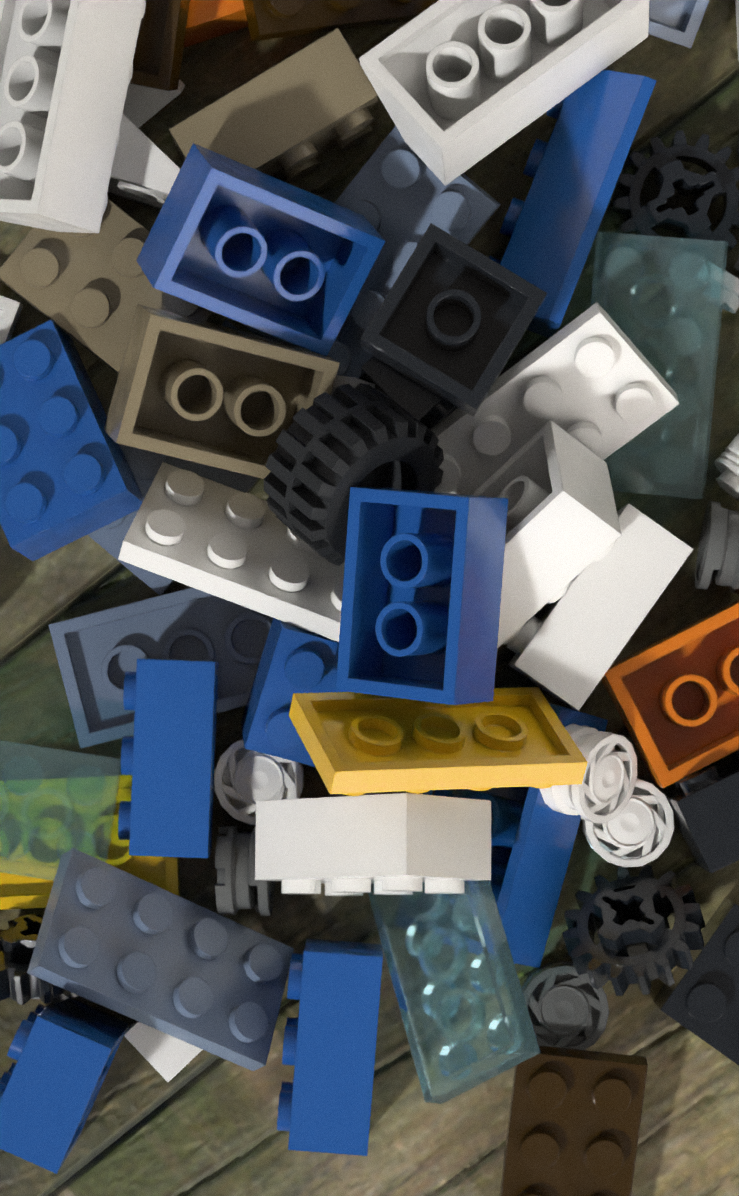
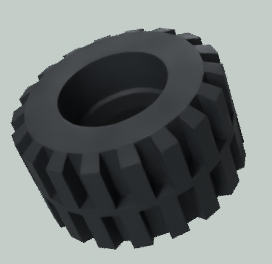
M359 383L355 388L350 384L337 386L332 395L324 392L315 397L313 405L306 410L302 407L292 417L295 421L287 430H282L275 441L279 444L276 451L269 454L266 468L271 472L264 478V491L269 495L266 500L267 505L276 517L322 558L324 557L328 562L339 566L343 562L345 563L350 487L395 488L434 492L435 488L442 482L444 471L439 466L444 461L443 449L437 445L439 439L434 432L379 388L375 389L370 384Z

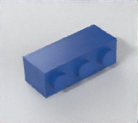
M137 659L136 672H125L124 710H135L134 736H123L121 775H132L131 801H120L119 840H130L129 855L208 858L211 855L219 662Z

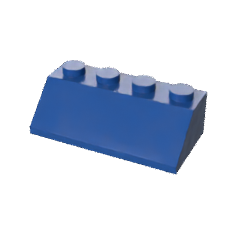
M603 70L547 111L546 115L557 119L549 142L536 138L523 174L534 178L525 201L513 197L499 232L511 237L502 261L491 256L489 257L547 293L543 304L527 330L550 338L559 329L657 80L643 75Z
M550 704L564 727L570 724L585 725L605 732L608 720ZM530 786L499 787L486 791L470 789L435 790L434 795L491 801V880L465 881V893L463 894L425 893V882H422V891L413 892V895H406L398 926L492 960L540 968L581 816L553 811L545 804L540 789Z

